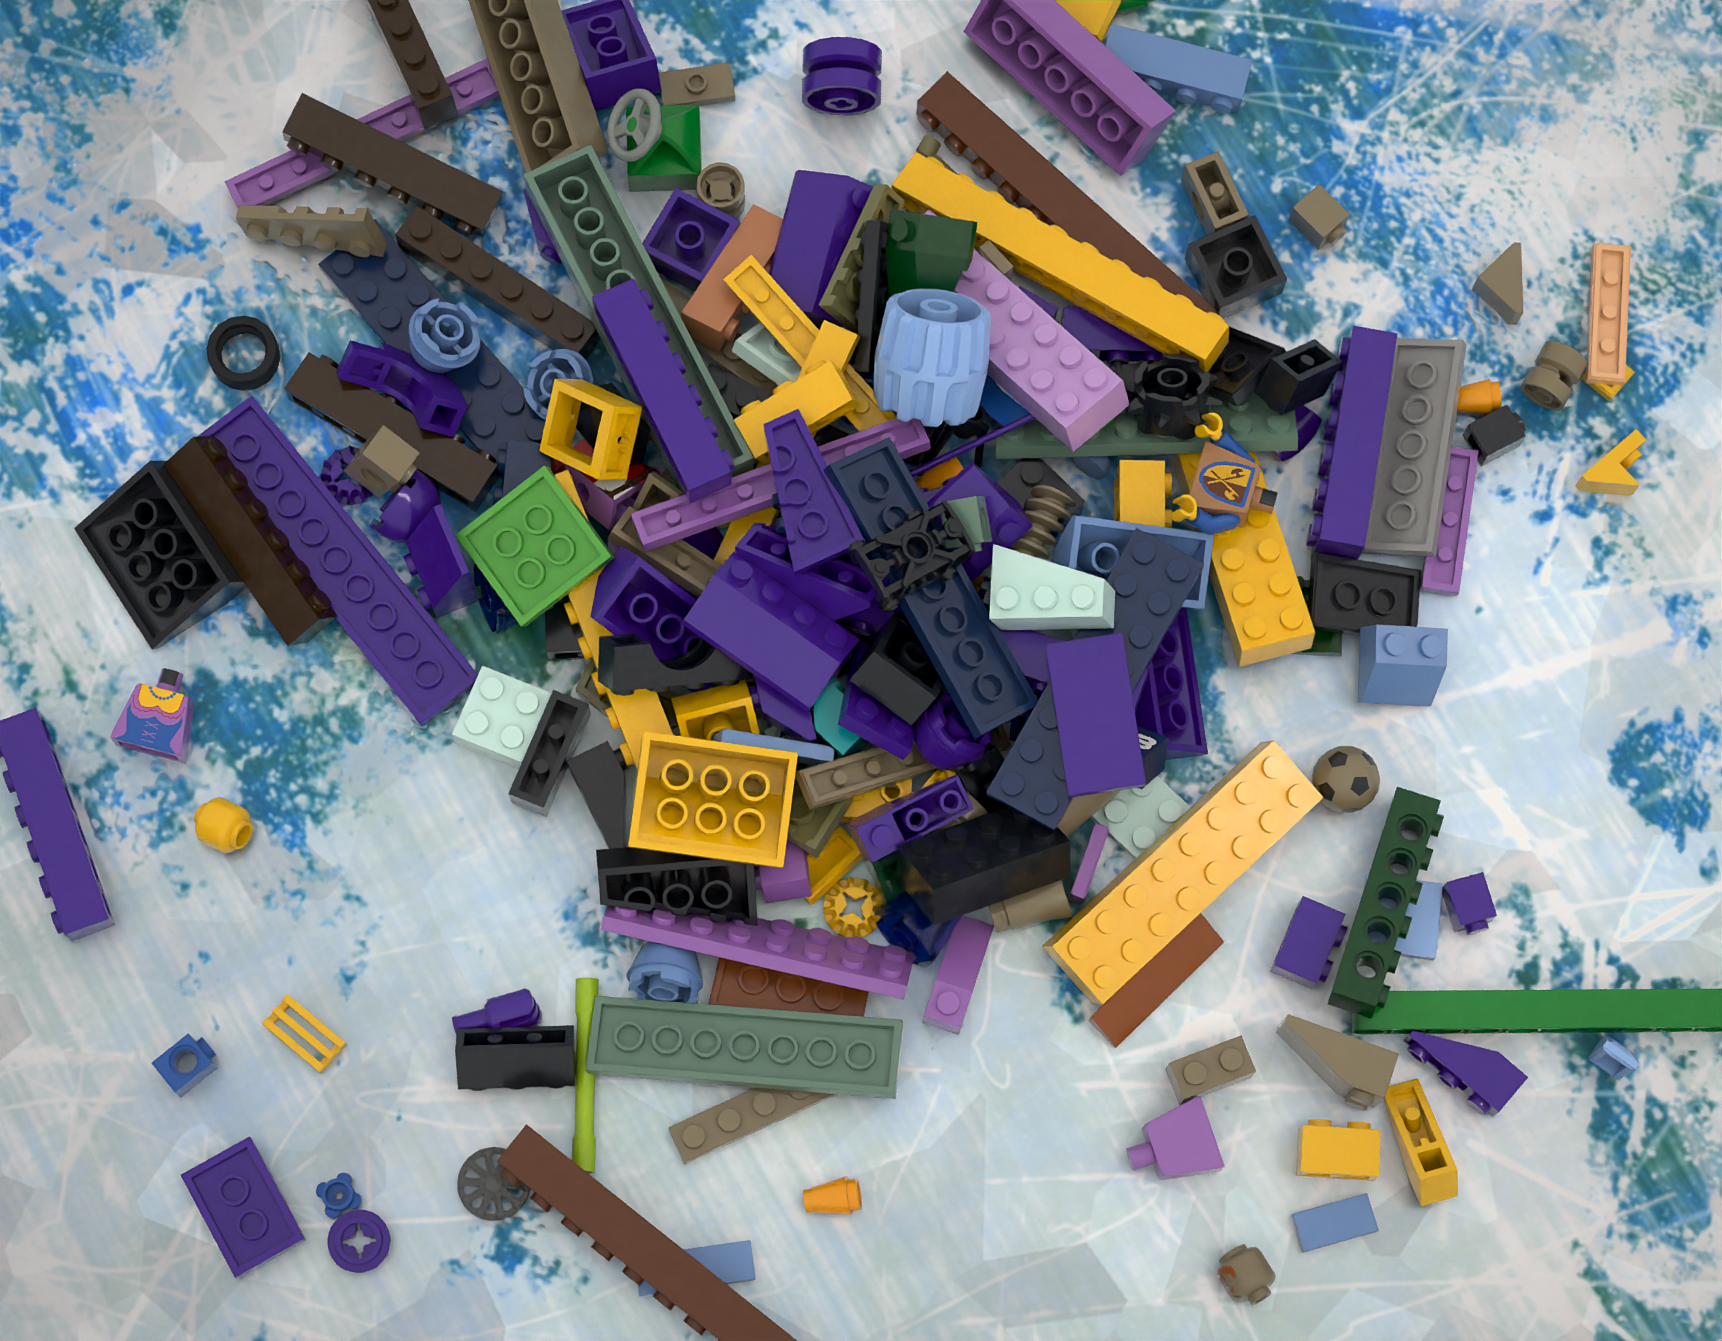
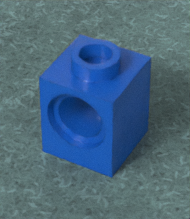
M189 1033L152 1062V1065L180 1098L218 1069L211 1060L216 1056V1053L203 1037L196 1041ZM186 1054H195L197 1057L195 1068L187 1073L180 1072L178 1067L180 1059Z

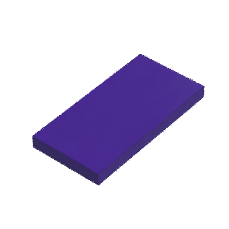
M1117 633L1045 644L1068 797L1146 787L1123 634Z

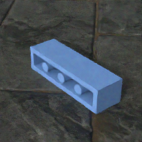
M1111 23L1105 47L1158 95L1162 93L1174 96L1176 100L1185 104H1195L1196 102L1205 104L1220 113L1239 112L1253 60Z

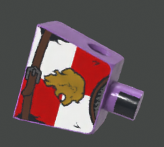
M645 463L629 466L626 480H598L565 464V470H569V473L573 475V483L584 510L608 530L614 528L629 506L633 507L649 473L655 472L660 476L659 470Z

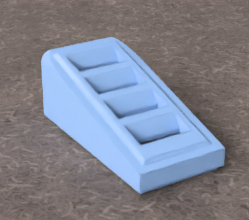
M1606 1035L1601 1037L1588 1056L1592 1063L1616 1080L1622 1079L1634 1071L1640 1064L1631 1051Z

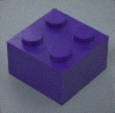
M675 188L642 244L658 273L695 292L739 227L740 221Z

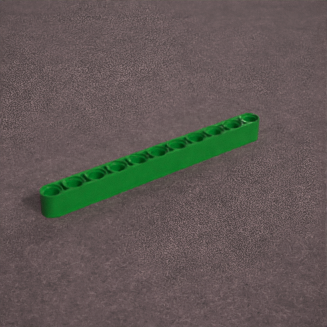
M1722 989L1389 991L1384 1009L1376 1006L1372 1019L1352 1013V1032L1355 1034H1410L1412 1031L1424 1034L1722 1032Z

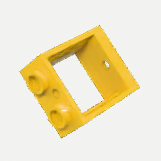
M554 379L539 451L598 480H626L642 406L583 379ZM581 402L603 411L593 457L572 448Z

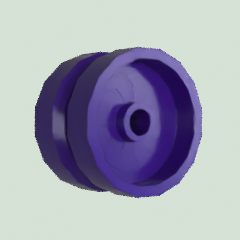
M830 37L808 43L803 48L802 72L806 76L802 79V103L811 110L830 115H856L875 110L881 105V80L878 76L881 74L882 50L874 43L852 37Z

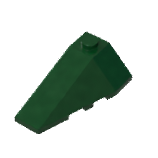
M891 210L885 247L888 300L894 294L911 289H940L958 293L955 291L962 272L968 271L973 258L978 222Z

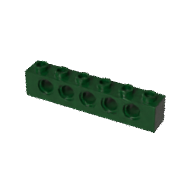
M1400 787L1396 788L1328 1005L1371 1019L1376 1006L1384 1009L1391 986L1383 983L1387 972L1395 974L1401 951L1394 950L1398 937L1406 939L1412 917L1406 916L1405 913L1409 903L1417 904L1423 883L1416 881L1419 869L1427 871L1434 849L1428 848L1427 844L1430 835L1438 837L1444 815L1437 814L1441 800ZM1410 830L1415 832L1419 838L1417 840H1408L1402 836L1401 832ZM1401 864L1406 867L1408 873L1397 874L1392 871L1390 865ZM1391 898L1396 902L1397 907L1386 908L1381 905L1379 899ZM1370 932H1380L1386 937L1387 941L1383 943L1374 942L1369 938L1368 934ZM1368 966L1375 971L1376 975L1370 978L1364 977L1359 974L1357 968Z

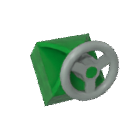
M633 89L624 94L615 104L609 117L607 139L612 153L618 159L627 162L629 192L672 191L675 188L680 190H697V179L702 171L699 105L659 106L656 97L646 89ZM636 101L634 107H628L632 102ZM626 110V121L622 124H619L624 111ZM627 136V150L623 149L619 142V138Z

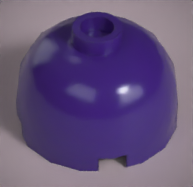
M418 469L411 476L414 479L412 481L408 480L404 485L402 484L395 493H391L382 505L380 511L383 513L379 517L381 521L379 522L373 518L370 523V528L390 541L406 543V540L434 506L441 504L440 494L436 485Z

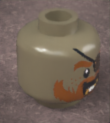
M1242 1244L1230 1250L1219 1259L1221 1266L1217 1271V1276L1234 1302L1242 1303L1249 1301L1253 1306L1271 1295L1268 1287L1272 1285L1276 1275L1258 1248H1247L1245 1244Z

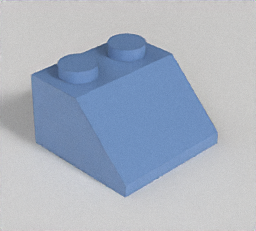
M1394 625L1360 627L1358 703L1431 706L1447 667L1448 629Z

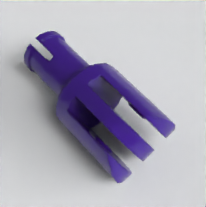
M525 988L487 999L483 1009L453 1016L452 1023L457 1036V1029L533 1026L541 1021L542 1012L530 990Z

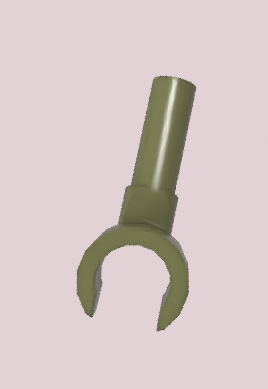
M925 135L916 152L926 158L929 156L936 158L946 169L957 174L940 156L936 155L941 147L940 142L929 135Z

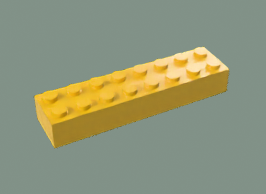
M1274 740L1259 743L1158 837L1152 845L1144 850L1043 944L1042 947L1091 1003L1104 1004L1324 797Z

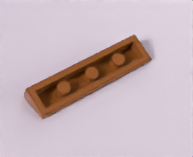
M1200 913L1090 1017L1089 1022L1117 1048L1224 941Z

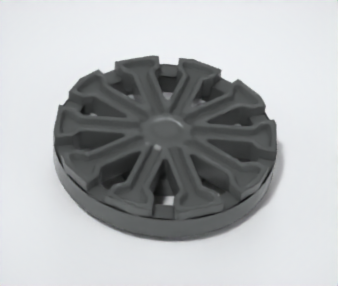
M489 1147L480 1149L467 1158L458 1175L457 1189L461 1202L471 1214L483 1220L500 1221L512 1217L525 1205L530 1194V1188L523 1182L517 1188L499 1174L504 1168L501 1164L498 1163L496 1169L494 1168L493 1154L502 1155L506 1150L505 1148ZM480 1157L485 1159L487 1171L476 1163V1160ZM468 1169H472L480 1178H469L465 1175ZM465 1186L479 1187L469 1194L464 1192ZM509 1189L521 1190L523 1192L521 1198L513 1196ZM483 1195L480 1206L478 1208L473 1207L472 1201ZM502 1198H505L512 1204V1208L508 1211L503 1209ZM491 1200H494L496 1209L494 1214L487 1213Z

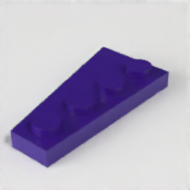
M796 409L764 424V434L794 576H798L847 554L850 544L857 540H864L849 508L828 479L824 471L827 464L799 409Z

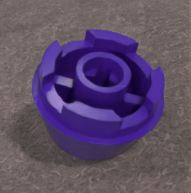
M945 693L940 699H935L922 713L915 728L914 741L920 753L932 765L942 770H953L977 761L983 756L985 746L991 741V731L974 739L950 694Z

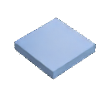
M1369 874L1365 876L1364 888ZM1416 880L1423 883L1416 905L1408 904L1405 915L1412 917L1406 939L1398 937L1394 950L1401 951L1400 956L1434 961L1436 958L1443 883ZM1391 898L1379 899L1381 905L1386 908L1397 907L1396 902ZM1370 932L1368 934L1369 938L1374 942L1383 943L1387 941L1386 937L1380 932Z

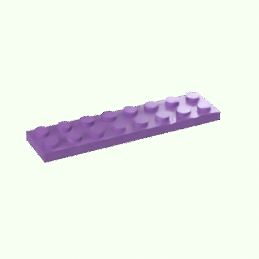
M607 906L603 915L600 930L903 1000L915 955L899 946L888 945L883 947L874 945L861 937L844 938L835 936L825 929L812 928L809 930L794 926L789 921L781 919L770 921L757 918L758 926L746 925L741 920L726 919L724 922L710 920L709 916L687 913L686 916L672 915L671 911L652 908L651 911L615 906Z

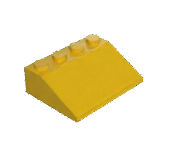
M644 731L641 739L628 847L783 868L798 753Z

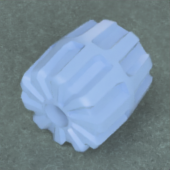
M911 289L892 295L886 303L875 351L874 397L877 399L878 408L882 412L895 411L898 420L908 422L913 418L920 420L923 426L938 427L942 424V421L950 426L960 425L973 418L978 412L989 364L991 316L988 309L973 298L947 290Z

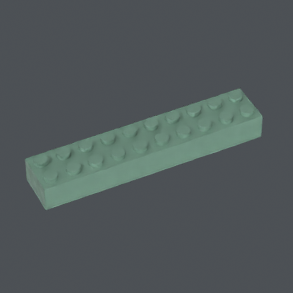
M588 145L523 174L526 193L633 402L640 405L594 313L592 296L634 278L639 290L645 288L652 300L654 309L650 312L655 322L661 320L668 332L670 341L666 342L671 354L678 352L683 361L686 373L682 374L687 386L694 384L700 395L702 405L698 407L703 417L710 416L717 429L719 437L715 438V441L720 451L726 448L732 458L735 470L731 471V478L754 470V458L592 145ZM642 409L641 418L650 427L649 434L677 488L684 495L685 493Z

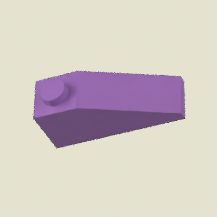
M964 915L956 918L922 1023L959 1035L994 925Z

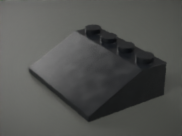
M149 461L74 528L151 649L159 648L225 606L247 587L163 465L166 461Z

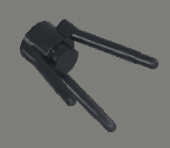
M979 405L976 415L968 419L964 424L955 426L947 424L945 432L921 465L935 459L953 434L960 439H969L975 435L979 438L987 434L990 427L983 422L986 417L984 408ZM984 444L975 448L974 464L980 469L983 460Z

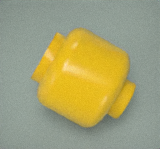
M223 797L211 799L208 803L202 804L194 816L197 838L223 853L242 849L248 843L253 832L251 816L248 810Z

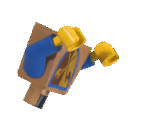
M1208 413L1202 415L1201 417L1208 423V427L1205 425L1196 426L1195 434L1200 438L1211 437L1210 442L1205 441L1189 495L1185 494L1173 500V503L1179 505L1181 509L1171 513L1172 520L1174 522L1186 520L1188 524L1206 534L1214 535L1233 530L1236 527H1244L1250 508L1272 514L1278 492L1257 486L1261 467L1255 463V460L1226 430L1222 429V419L1218 414Z

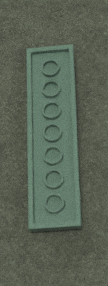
M1254 392L1238 406L1222 400V405H1209V413H1216L1221 417L1222 429L1226 430L1247 452L1298 451L1295 410L1280 415L1278 412L1270 409L1265 401ZM1124 409L1113 418V425L1105 426L1106 430H1099L1074 452L1037 419L995 438L996 459L1202 453L1205 441L1210 442L1211 437L1200 438L1196 435L1188 440H1179L1173 436H1160L1154 433L1144 434L1137 428V420L1134 414H1128ZM995 422V430L1002 427Z
M595 996L586 1072L592 1075L896 1099L903 1020Z

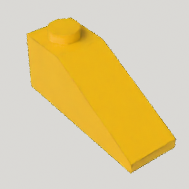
M1418 1078L1388 1086L1383 1100L1408 1178L1420 1206L1457 1197L1458 1170Z

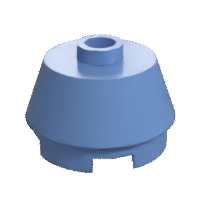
M440 298L419 307L412 315L409 323V344L411 354L420 366L431 372L445 373L470 363L476 357L481 341L477 328L480 323L474 312L465 304L458 302L454 305L448 302H439Z
M556 349L540 354L531 362L528 368L532 370L528 377L527 387H524L523 390L529 406L537 415L546 420L554 379H583L598 386V383L584 357L573 350Z
M651 941L643 944L626 975L629 981L628 991L634 990L637 993V999L695 1003L698 998V992L703 987V980L695 951Z

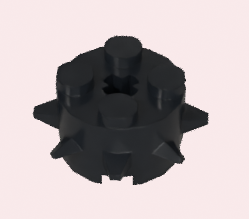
M1163 354L1162 361L1147 364V361L1141 363L1135 371L1134 383L1124 384L1126 390L1134 393V400L1125 408V411L1128 414H1134L1137 420V428L1144 434L1154 433L1160 436H1173L1179 440L1194 438L1196 436L1195 427L1204 425L1206 422L1201 416L1209 413V405L1223 404L1222 400L1209 395L1210 389L1218 382V377L1202 370L1199 367V361L1195 358L1183 354Z

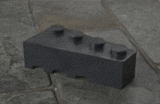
M631 847L596 850L600 905L651 911L653 908L671 911L672 915L686 916L687 913L709 916L710 920L725 922L726 919L744 921L746 925L758 926L754 864Z

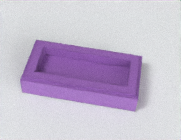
M1095 823L1068 901L1079 905L1084 903L1109 832L1108 827Z

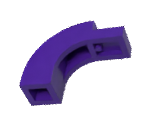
M350 340L336 370L340 380L382 391L402 402L414 414L419 428L453 437L468 407L461 391L443 373L426 370L415 361L412 354L381 343L380 347L376 348Z

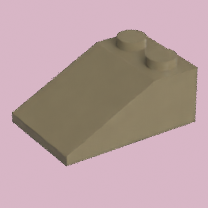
M1287 1014L1278 1025L1276 1033L1337 1095L1346 1098L1345 1104L1360 1110H1367L1368 1106L1374 1108L1385 1098L1399 1053Z

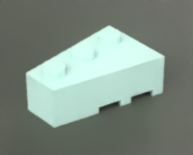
M993 544L989 619L999 629L1114 628L1115 590L1105 579Z

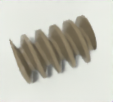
M1036 485L1031 491L1033 498L1026 499L1024 504L1026 509L1024 512L1033 527L1008 549L1036 558L1049 559L1051 554L1043 547L1044 544L1056 546L1058 541L1050 534L1051 531L1063 533L1065 528L1057 520L1058 518L1070 520L1072 515L1064 507L1065 505L1072 507L1077 505L1069 496L1054 487Z

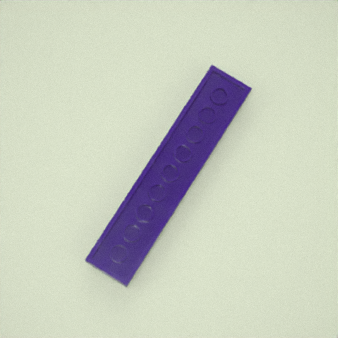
M250 396L198 435H214L216 439L224 444L227 449V456L231 462L246 476L248 486L253 494L266 505L269 511L268 515L275 526L285 533L289 539V546L295 555L308 566L310 576L317 587L329 597L331 607L337 614L335 618L337 623L421 727L473 688L478 676L477 672L253 396Z

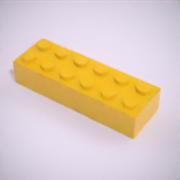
M1248 452L1255 460V463L1260 466L1256 452ZM1202 453L1175 454L1174 469L1183 495H1189ZM1261 470L1257 486L1267 489ZM1250 508L1244 527H1236L1233 530L1214 534L1209 577L1238 667L1311 649L1315 630L1275 510L1273 509L1272 514ZM1193 526L1194 531H1196V532H1203V531H1201V530H1199V529H1197L1196 527Z

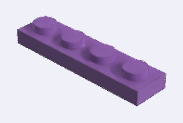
M1454 446L1451 448L1436 557H1424L1420 585L1421 591L1451 596L1459 594L1478 450Z

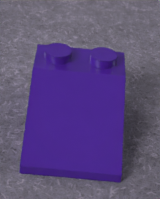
M596 0L561 10L595 111L614 106L624 94L633 89H646L652 94L662 92L656 57L630 0Z
M441 504L436 505L406 540L409 554L404 555L403 558L411 577L419 574L424 587L417 589L425 610L433 608L436 617L439 618L476 603L479 600L470 572Z

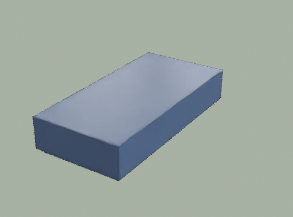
M1367 1193L1291 1215L1303 1253L1379 1231Z

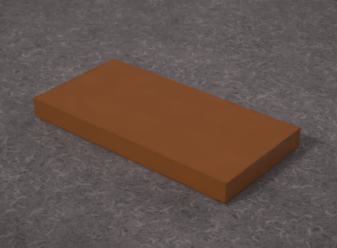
M719 957L708 1005L864 1017L869 991Z

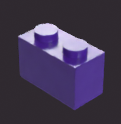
M1302 896L1297 904L1270 972L1311 990L1317 985L1318 981L1325 983L1333 965V961L1328 960L1332 946L1340 947L1348 928L1342 925L1346 914Z

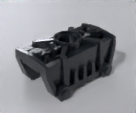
M946 500L924 512H921V510L911 511L904 518V523L867 543L864 540H857L849 545L847 554L854 565L859 563L872 587L877 591L874 599L884 612L895 610L899 607L901 599L938 579L940 581H948L953 578L957 572L956 569L975 551L969 535ZM941 515H946L947 521L942 525L941 531L938 532L932 529L926 532L927 525L931 524ZM944 538L951 541L959 539L963 546L952 552L937 549L943 545ZM909 540H916L923 546V558H914L908 553L906 545ZM885 548L893 550L888 553L887 560L882 558L868 559ZM905 566L901 580L885 588L882 580L889 573V568L893 567L898 570Z

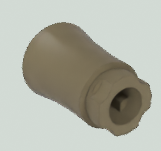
M1061 880L988 906L997 933L1005 931L1010 927L1012 930L1045 921L1072 918Z

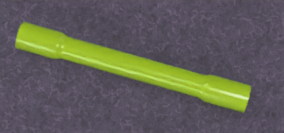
M577 978L575 989V1014L577 1016L575 1131L572 1139V1161L587 1173H595V1075L586 1072L594 1001L595 996L599 995V979Z

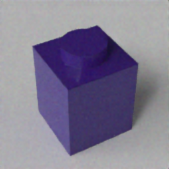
M1484 873L1466 876L1444 884L1442 895L1454 932L1466 930L1467 935L1489 929L1488 923L1493 921L1497 913Z

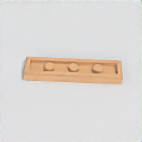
M1595 242L1592 246L1586 383H1605L1610 386L1614 384L1623 386L1625 383L1631 246Z

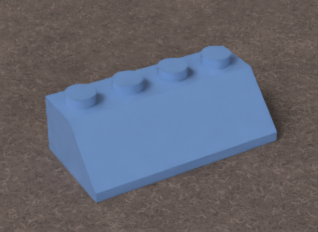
M1072 515L1052 552V563L1107 580L1135 529L1138 528L1204 563L1203 570L1182 605L1183 607L1204 609L1214 535H1208L1204 532Z

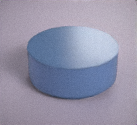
M1107 456L1072 457L1073 463L1079 470L1095 479H1103L1111 467Z

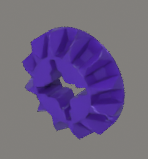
M350 445L341 450H334L333 454L327 460H324L320 474L322 483L335 499L344 505L360 504L373 496V493L359 482H357L359 486L356 487L349 479L340 480L344 476L343 464L347 466L359 450V448H354Z
M352 1210L341 1215L333 1223L328 1234L327 1244L330 1256L338 1266L346 1271L364 1273L377 1268L388 1256L391 1237L386 1223L378 1215L367 1210ZM357 1225H360V1230L364 1237L376 1239V1242L364 1245L363 1252H361L362 1258H359L356 1247L343 1244V1242L356 1237Z

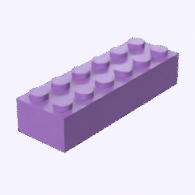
M981 0L963 31L1120 176L1146 159L1176 112L1173 107L1055 0Z

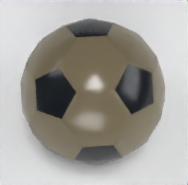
M1338 746L1330 749L1318 759L1313 768L1312 784L1324 797L1320 802L1327 808L1339 813H1353L1363 809L1374 800L1379 791L1380 775L1373 758L1364 750L1354 746Z

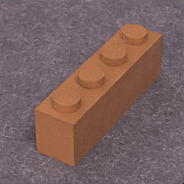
M754 204L752 205L681 312V319L692 339L719 352L726 340L731 342L735 338L741 325L739 320L744 313L750 314L751 311L728 287L723 279L750 255L769 274L783 221L782 218Z

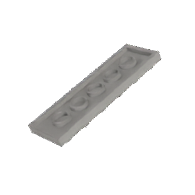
M1397 338L1363 553L1436 557L1467 346L1463 340Z

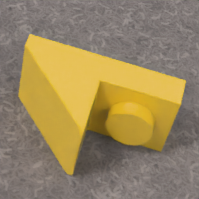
M1637 429L1634 430L1585 472L1575 487L1581 492L1633 495L1639 484L1626 470L1643 455L1639 450L1646 439Z

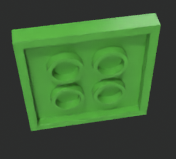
M545 465L455 535L521 627L529 625L615 558L551 469Z

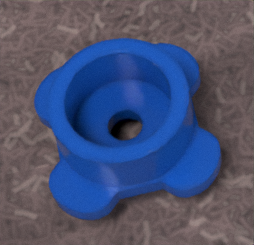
M339 1173L336 1179H332L327 1183L321 1182L316 1188V1195L322 1198L326 1206L325 1214L330 1218H338L341 1212L349 1208L356 1209L361 1204V1196L355 1193L351 1185L353 1179L348 1173ZM337 1192L342 1193L341 1199L335 1198Z

